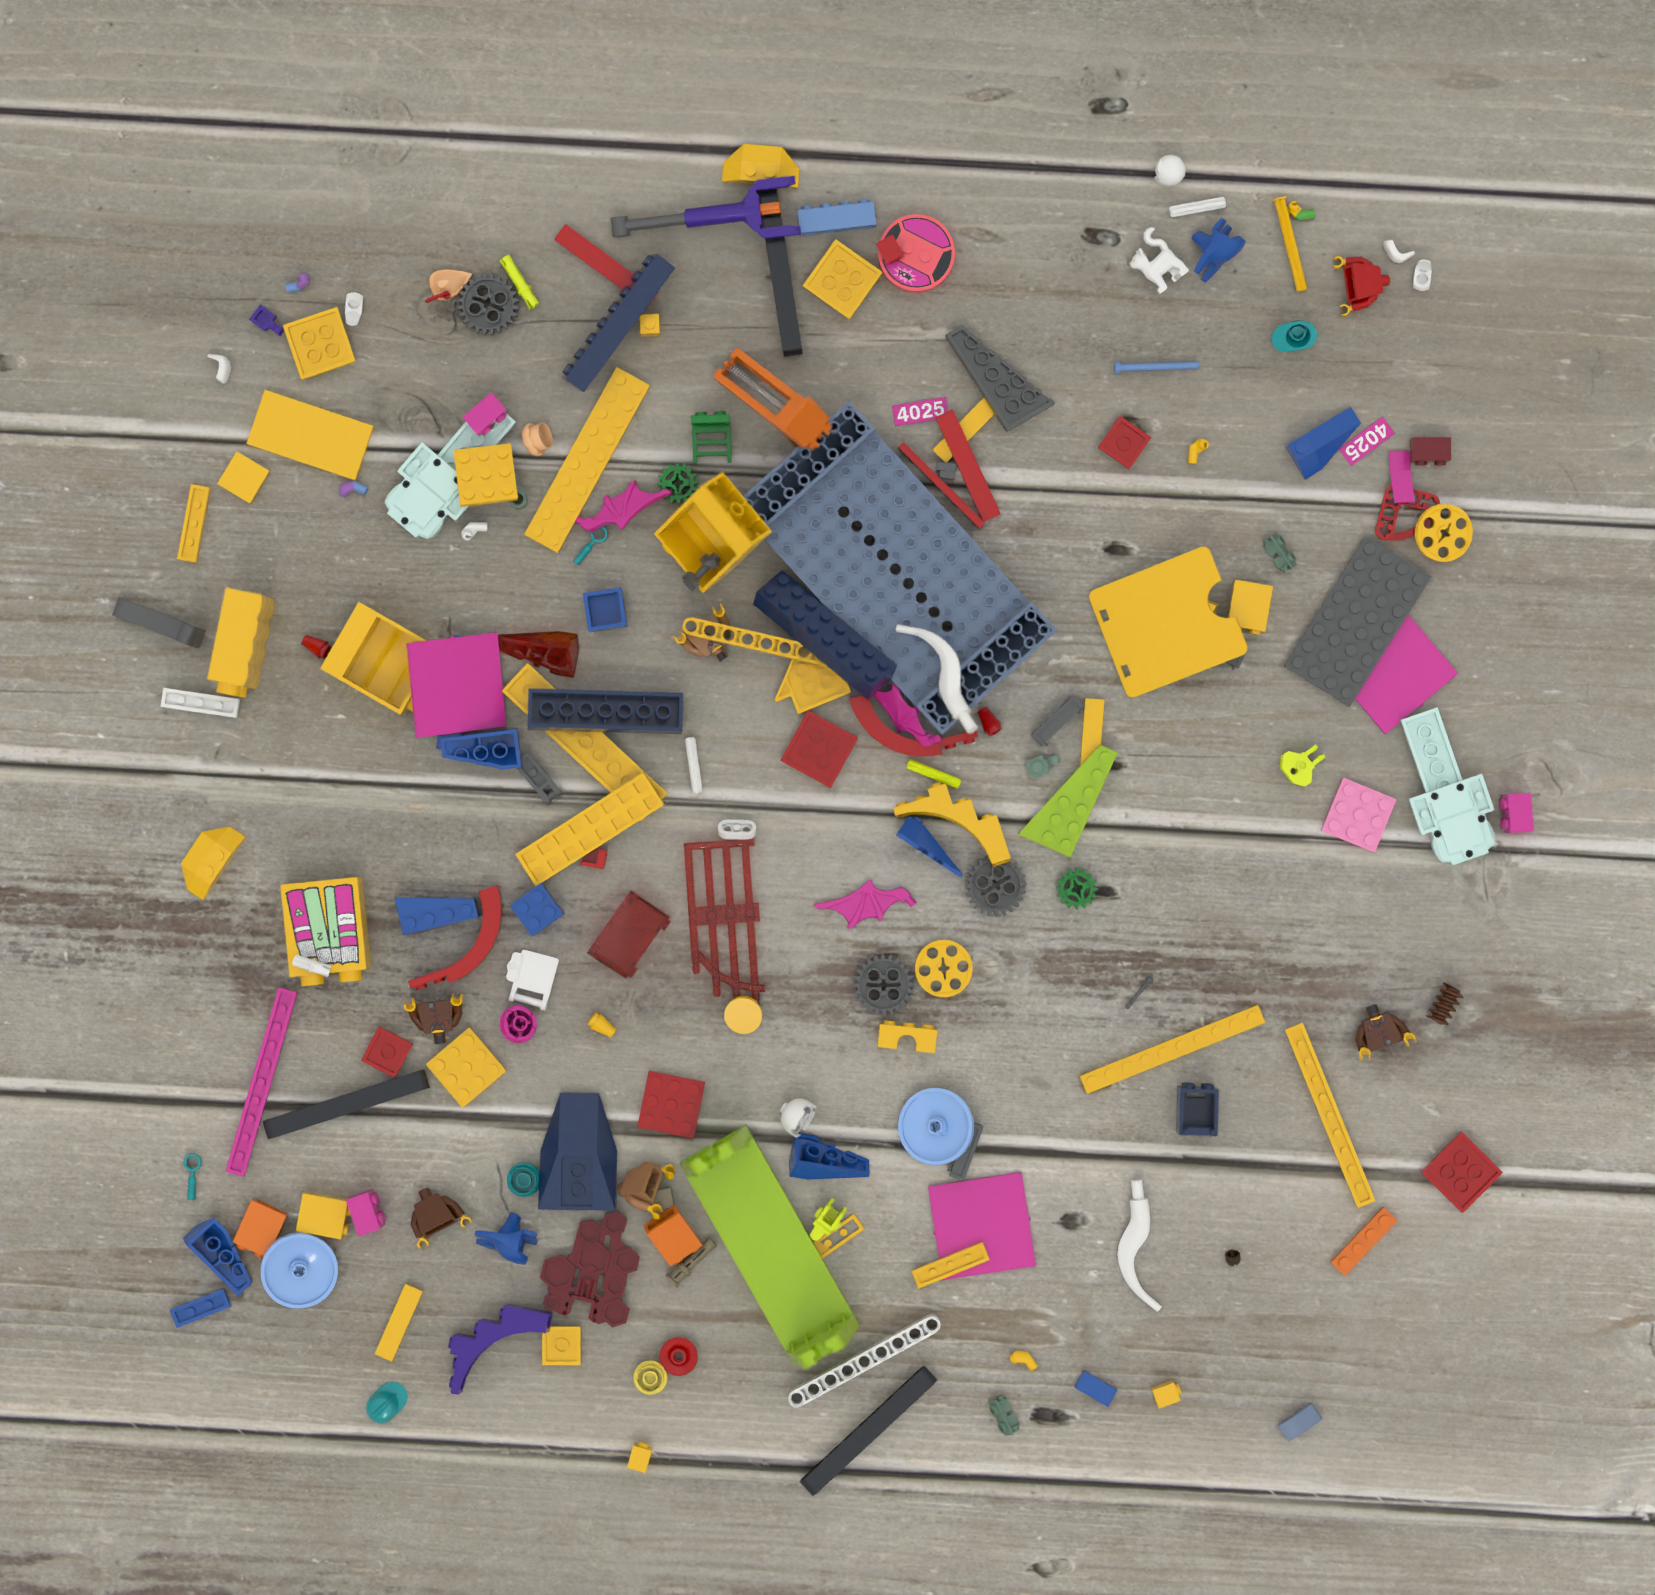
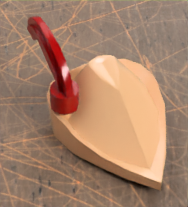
M449 269L434 272L430 276L429 281L434 296L426 299L425 303L436 299L442 301L453 299L464 288L463 285L468 283V279L473 274Z

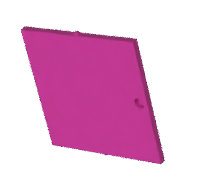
M1407 615L1355 699L1382 732L1386 734L1400 723L1401 719L1406 718L1417 707L1423 706V702L1458 673L1413 619Z
M497 632L461 637L450 636V638L406 643L416 738L451 733L462 734L466 731L506 726Z
M1022 1172L928 1186L935 1228L933 1234L936 1236L939 1259L980 1242H983L990 1259L942 1280L1036 1266L1029 1224L1031 1218L1028 1217Z

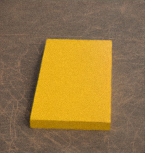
M264 390L247 445L356 481L374 426Z

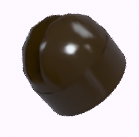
M1237 1250L1227 1251L1225 1253L1226 1263L1231 1267L1237 1266L1241 1261L1240 1252Z

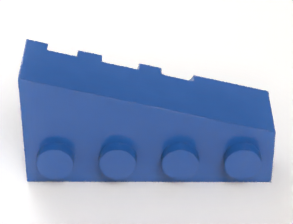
M395 897L403 935L480 917L476 898Z

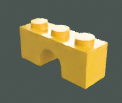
M884 1020V1023H880L878 1047L897 1049L899 1038L903 1035H911L916 1040V1051L935 1053L937 1029H934V1025L922 1024L921 1028L914 1027L915 1023L903 1022V1025H895L896 1021Z

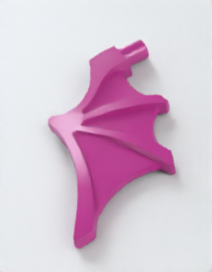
M634 480L629 483L626 491L619 496L609 498L606 495L601 510L593 518L586 517L583 519L578 516L575 523L591 533L607 524H616L621 530L644 508L672 493L667 489L657 493L643 492L637 488V482Z
M896 684L892 685V690L890 691L878 690L873 695L886 710L899 733H902L904 730L910 732L925 747L941 741L939 735L933 736L931 732L926 733L918 718L919 709L917 707H910L904 701L901 691Z
M868 880L858 890L845 897L817 903L814 906L819 910L831 909L839 912L846 918L849 924L847 928L849 929L855 927L857 923L866 918H878V921H881L885 911L895 902H903L905 900L910 907L917 902L903 887L884 891L875 888L872 880Z

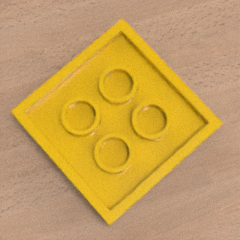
M835 239L803 284V288L850 320L883 272Z
M338 307L283 325L301 380L356 362Z
M511 443L454 450L461 507L518 500Z
M471 1027L426 1063V1066L462 1108L507 1071Z

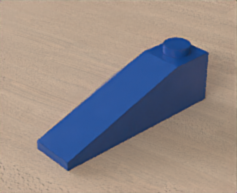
M1350 407L1288 444L1285 448L1304 479L1322 470L1361 422Z
M518 728L440 738L442 758L502 770L522 767Z
M915 815L912 818L908 816L896 836L961 877L963 874L926 827L922 825L923 821Z
M801 1134L799 1137H793L789 1159V1177L807 1180L869 1177V1159L850 1151L844 1152L839 1150L832 1143L829 1145L819 1141V1138L816 1136Z
M215 1217L196 1225L183 1237L185 1244L237 1296L252 1283L227 1229ZM231 1263V1266L229 1268L225 1266V1264Z

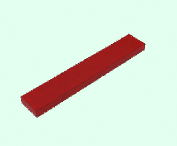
M565 224L554 240L620 289L630 286L633 282L630 280L633 276L632 272Z
M953 409L935 417L981 519L985 522L1000 515L1001 513Z
M905 443L898 447V450L979 530L984 526L985 522Z

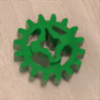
M676 462L675 467H672L671 464L668 465V471L662 469L664 475L658 476L662 482L657 483V485L662 487L659 491L672 488L675 491V496L671 494L664 497V499L670 498V503L677 500L678 505H680L681 500L684 499L686 502L688 500L687 497H691L693 495L692 492L698 490L694 486L698 485L699 481L694 480L697 474H691L692 467L687 470L685 463L682 467H679L678 462ZM681 471L685 472L690 479L683 478ZM674 472V476L670 480H666L668 475ZM677 475L680 481L683 482L680 485L679 492L676 485H673L677 481ZM686 487H690L689 491L682 495L683 490Z
M1078 868L1075 869L1074 873L1071 869H1068V875L1062 873L1061 875L1064 879L1057 880L1061 884L1056 887V890L1061 892L1057 897H1063L1061 903L1068 902V908L1072 904L1077 910L1079 905L1086 908L1085 903L1092 904L1090 898H1096L1093 891L1098 890V888L1093 887V884L1097 881H1091L1092 874L1085 875V869L1081 873H1079ZM1076 876H1082L1087 881L1080 882L1077 880ZM1069 879L1070 885L1064 890L1065 882ZM1074 882L1078 886H1082L1079 894L1072 892ZM1090 888L1088 896L1084 898L1085 889ZM1067 896H1075L1078 902L1071 901Z

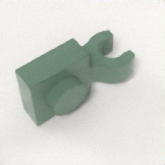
M1043 755L1026 761L1025 764L1033 780L1049 773L1048 767L1060 761L1057 755L1045 760Z

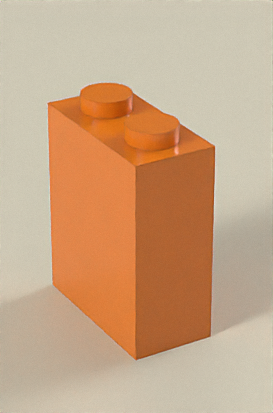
M256 1198L252 1199L233 1243L237 1244V1248L244 1251L249 1249L254 1252L255 1256L263 1258L268 1247L279 1238L289 1213Z
M676 1205L659 1214L660 1219L653 1218L643 1225L647 1236L670 1267L680 1263L683 1258L691 1253H695L703 1246L699 1236Z

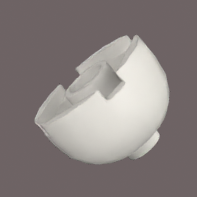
M797 1098L789 1103H784L780 1109L782 1113L780 1120L783 1129L795 1138L799 1137L801 1134L798 1132L801 1129L805 1131L815 1115L813 1108H816V1105L803 1098Z

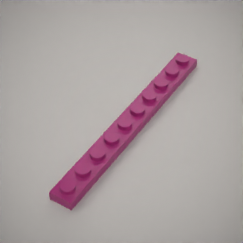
M278 987L225 1172L242 1177L246 1175L298 994L296 991Z

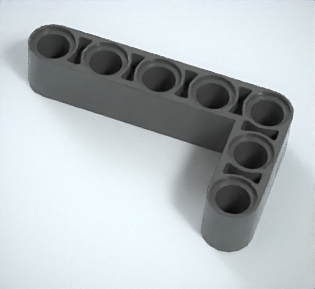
M118 598L112 613L115 617L195 648H200L206 632L203 629L122 598Z

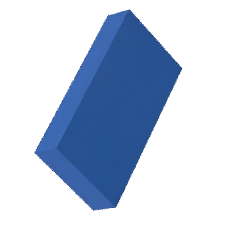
M1085 1370L1074 1386L1107 1407L1117 1392L1116 1388Z

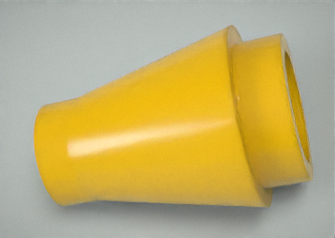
M595 1012L587 1022L590 1029L609 1038L616 1031V1028L601 1013Z

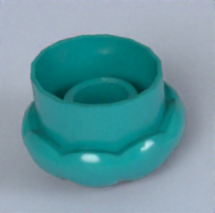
M530 1163L514 1165L507 1175V1185L510 1191L520 1197L533 1195L539 1189L540 1172Z

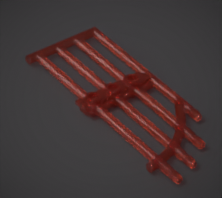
M752 838L684 843L693 974L700 973L699 963H701L712 975L714 997L720 996V981L732 987L734 999L740 996V989L752 992V998L760 1006L759 992H765V985L758 982L754 922H760L759 902L753 903L749 846H755V840ZM733 847L742 848L745 903L734 904L730 855V848ZM722 848L726 905H715L711 849ZM692 850H703L707 906L696 907ZM735 923H747L751 983L739 981ZM717 924H728L731 977L719 971ZM697 926H709L711 962L698 948Z

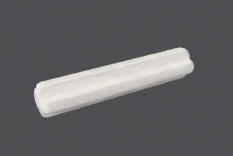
M1217 197L1173 205L1169 207V213L1171 217H1178L1222 209L1226 207V201L1224 197Z
M695 737L685 738L692 792L694 794L701 793L703 789Z

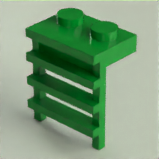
M725 411L714 412V415H707V412H695V415L691 416L693 464H697V457L727 456L728 463H732L730 415L726 414ZM727 433V440L696 441V434ZM727 444V451L697 452V445Z

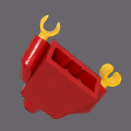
M1336 256L1333 261H1341L1340 265H1334L1333 268L1339 270L1343 267L1348 303H1351L1349 306L1346 304L1340 305L1339 308L1343 306L1348 308V312L1341 314L1342 316L1348 315L1352 310L1355 312L1368 308L1377 300V295L1383 293V286L1390 284L1389 276L1381 275L1380 267L1373 265L1372 262L1364 257H1346L1343 260L1342 257Z

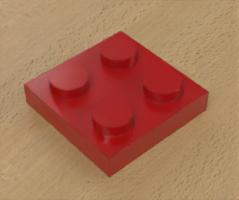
M1119 416L1098 446V449L1129 470L1151 437Z
M379 1026L361 1061L396 1078L413 1043Z

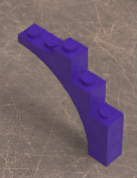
M506 1304L500 1310L499 1319H502L501 1322L482 1318L475 1324L474 1334L476 1336L456 1333L453 1337H450L448 1344L450 1354L457 1355L452 1365V1368L455 1369L454 1376H451L449 1382L451 1393L458 1395L463 1392L466 1378L473 1364L494 1342L517 1333L549 1332L553 1312Z

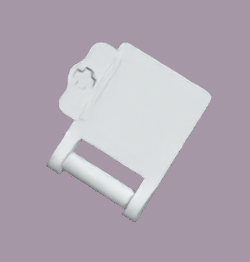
M522 950L521 953L514 952L507 964L508 972L506 979L513 982L508 1001L513 1003L518 1001L540 1007V1010L546 1011L559 960L528 950ZM521 988L543 994V999L540 1000L517 994V989Z

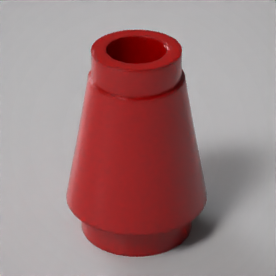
M306 635L301 643L318 658L325 659L331 651V645L328 644V641Z
M987 707L977 712L984 732L989 737L1002 730L1001 722Z

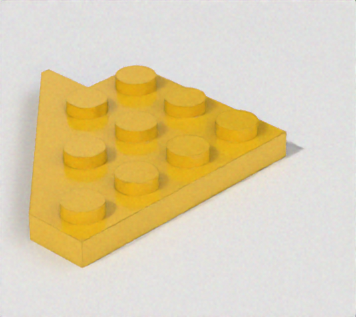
M801 647L798 650V654L802 658H806L809 654L805 647ZM792 659L776 695L775 702L791 697L797 713L800 714L850 694L851 690L848 683L830 668Z

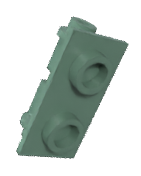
M1275 533L1263 541L1265 544L1263 546L1270 556L1278 554V557L1273 561L1280 571L1282 570L1285 573L1290 570V567L1293 568L1297 565L1295 562L1296 557L1291 551L1287 550L1285 547L1286 543L1280 535Z
M1000 1395L996 1397V1400L988 1401L990 1405L989 1410L996 1417L1001 1433L1008 1436L1020 1430L1014 1413L1008 1416L1006 1414L1012 1410L1006 1397Z

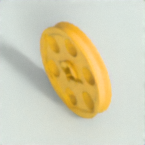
M1437 504L1431 506L1421 514L1416 523V544L1426 557L1435 561L1448 562L1459 558L1466 552L1472 541L1473 528L1470 518L1462 509L1454 505ZM1444 508L1449 510V516L1446 519L1440 516L1441 510ZM1428 517L1433 520L1430 528L1424 526V520ZM1459 518H1463L1465 521V525L1461 529L1456 527V521ZM1441 529H1446L1447 536H1442ZM1425 537H1430L1432 540V544L1429 547L1423 546V539ZM1461 537L1464 544L1462 547L1457 548L1455 540ZM1441 547H1446L1447 554L1444 557L1438 555V550Z
M933 941L926 945L917 956L915 963L917 980L921 987L931 995L937 997L954 996L966 988L972 977L973 965L971 958L965 948L954 941ZM950 945L957 948V953L954 956L946 954V948ZM931 947L936 948L938 951L937 957L933 959L927 956V950ZM942 957L944 958L945 965L949 966V970H946L945 974L946 980H944L942 971L938 970V967L942 965ZM960 961L968 963V969L965 972H961L957 968ZM922 965L930 967L929 975L922 976L919 973ZM954 978L959 979L961 982L958 989L950 987V981ZM935 980L942 984L941 989L937 992L933 991L930 987L931 983Z

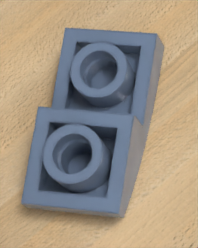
M1311 1402L1298 1409L1293 1416L1281 1421L1278 1427L1289 1442L1321 1421L1322 1417Z

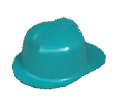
M1294 320L1279 325L1272 333L1271 341L1276 350L1281 352L1304 350L1314 345L1318 334L1313 324L1307 321Z
M388 1382L381 1386L367 1402L366 1411L369 1418L376 1423H387L392 1420L407 1403L408 1396L404 1386L397 1382Z

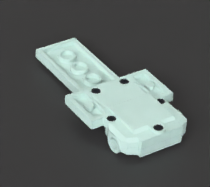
M506 413L507 417L498 424L496 422L491 426L492 430L487 435H481L480 437L465 422L438 455L421 442L397 471L405 479L387 495L385 499V505L389 510L387 514L417 539L419 537L425 539L434 538L443 528L447 515L457 521L469 507L460 506L454 450L498 445L517 422Z
M1438 707L1401 719L1400 722L1425 791L1424 794L1409 798L1408 800L1420 835L1431 832V848L1435 858L1440 862H1449L1450 865H1456L1489 853L1488 849L1495 844V835L1491 824L1486 819L1485 813L1495 809L1483 775L1479 774L1462 780Z

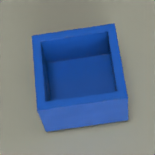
M622 588L583 593L588 631L590 633L628 627Z
M543 883L538 884L510 905L532 937L565 914Z

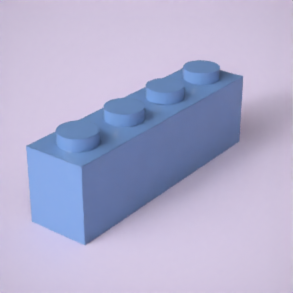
M869 199L859 200L857 204H851V202L847 201L840 202L839 206L822 204L820 208L803 206L801 210H797L799 226L801 227L800 236L876 228L874 202H870Z

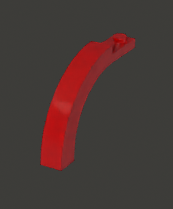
M863 695L849 699L856 718L867 733L883 746L901 754L918 757L942 755L941 747L945 746L946 750L956 747L958 742L963 741L964 745L975 742L974 738H978L977 731L970 734L965 732L942 738L940 742L925 747L918 740L902 737L885 726L874 712L870 700H867Z
M499 885L478 891L482 902L483 919L479 936L471 950L457 963L445 969L408 981L410 989L415 987L417 991L427 987L426 983L434 981V984L445 981V976H447L449 983L472 972L485 960L497 940L502 923L503 909Z

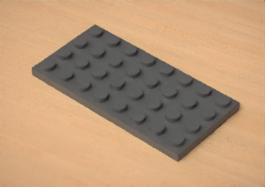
M1366 536L1284 667L1350 707L1432 576Z

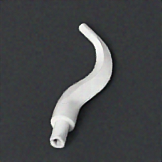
M898 624L896 632L919 636L936 650L941 661L939 690L943 701L953 718L960 720L967 733L970 734L976 731L978 726L969 714L971 709L961 695L960 664L952 647L941 637L930 631Z
M1142 1179L1131 1180L1133 1199L1129 1200L1131 1219L1120 1239L1117 1252L1118 1263L1125 1281L1133 1292L1158 1312L1162 1306L1142 1289L1134 1270L1135 1255L1146 1240L1150 1229L1148 1197H1144Z

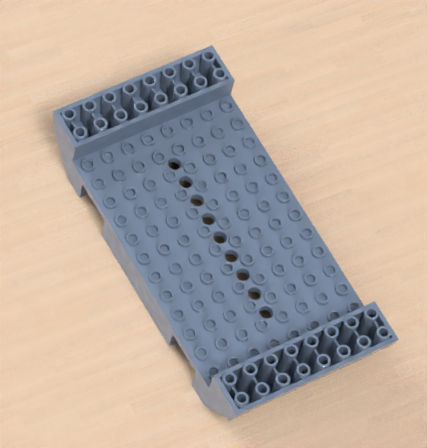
M848 401L830 417L828 421L832 426L829 430L830 434L826 435L821 432L823 436L820 439H815L819 443L818 448L815 447L811 450L807 446L806 448L798 446L743 497L772 531L764 541L800 578V581L822 604L897 665L891 680L937 731L944 734L958 720H955L949 712L939 690L940 657L936 650L923 638L896 632L898 624L930 631L941 637L952 647L960 664L961 695L970 709L1058 630L1032 602L1030 603L881 439L867 419ZM841 507L849 509L850 513L845 518L840 517L838 514V510ZM855 521H859L862 524V529L859 532L851 529V524ZM868 535L875 538V543L872 546H867L864 543V539ZM879 550H886L888 552L886 560L878 559L877 553ZM898 564L901 567V572L898 575L892 574L890 572L891 565ZM906 578L914 581V586L911 589H906L903 586V581ZM920 592L925 593L927 596V600L924 603L916 601V595ZM931 607H937L940 610L938 617L933 618L929 615ZM950 621L953 629L950 632L943 631V622Z

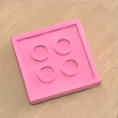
M1342 778L1321 831L1375 853L1397 799Z

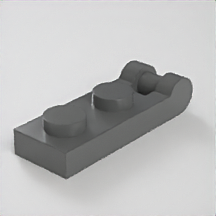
M529 752L521 757L522 767L517 769L545 803L549 805L553 802V798L559 797L563 792ZM549 785L552 790L546 794L543 789Z

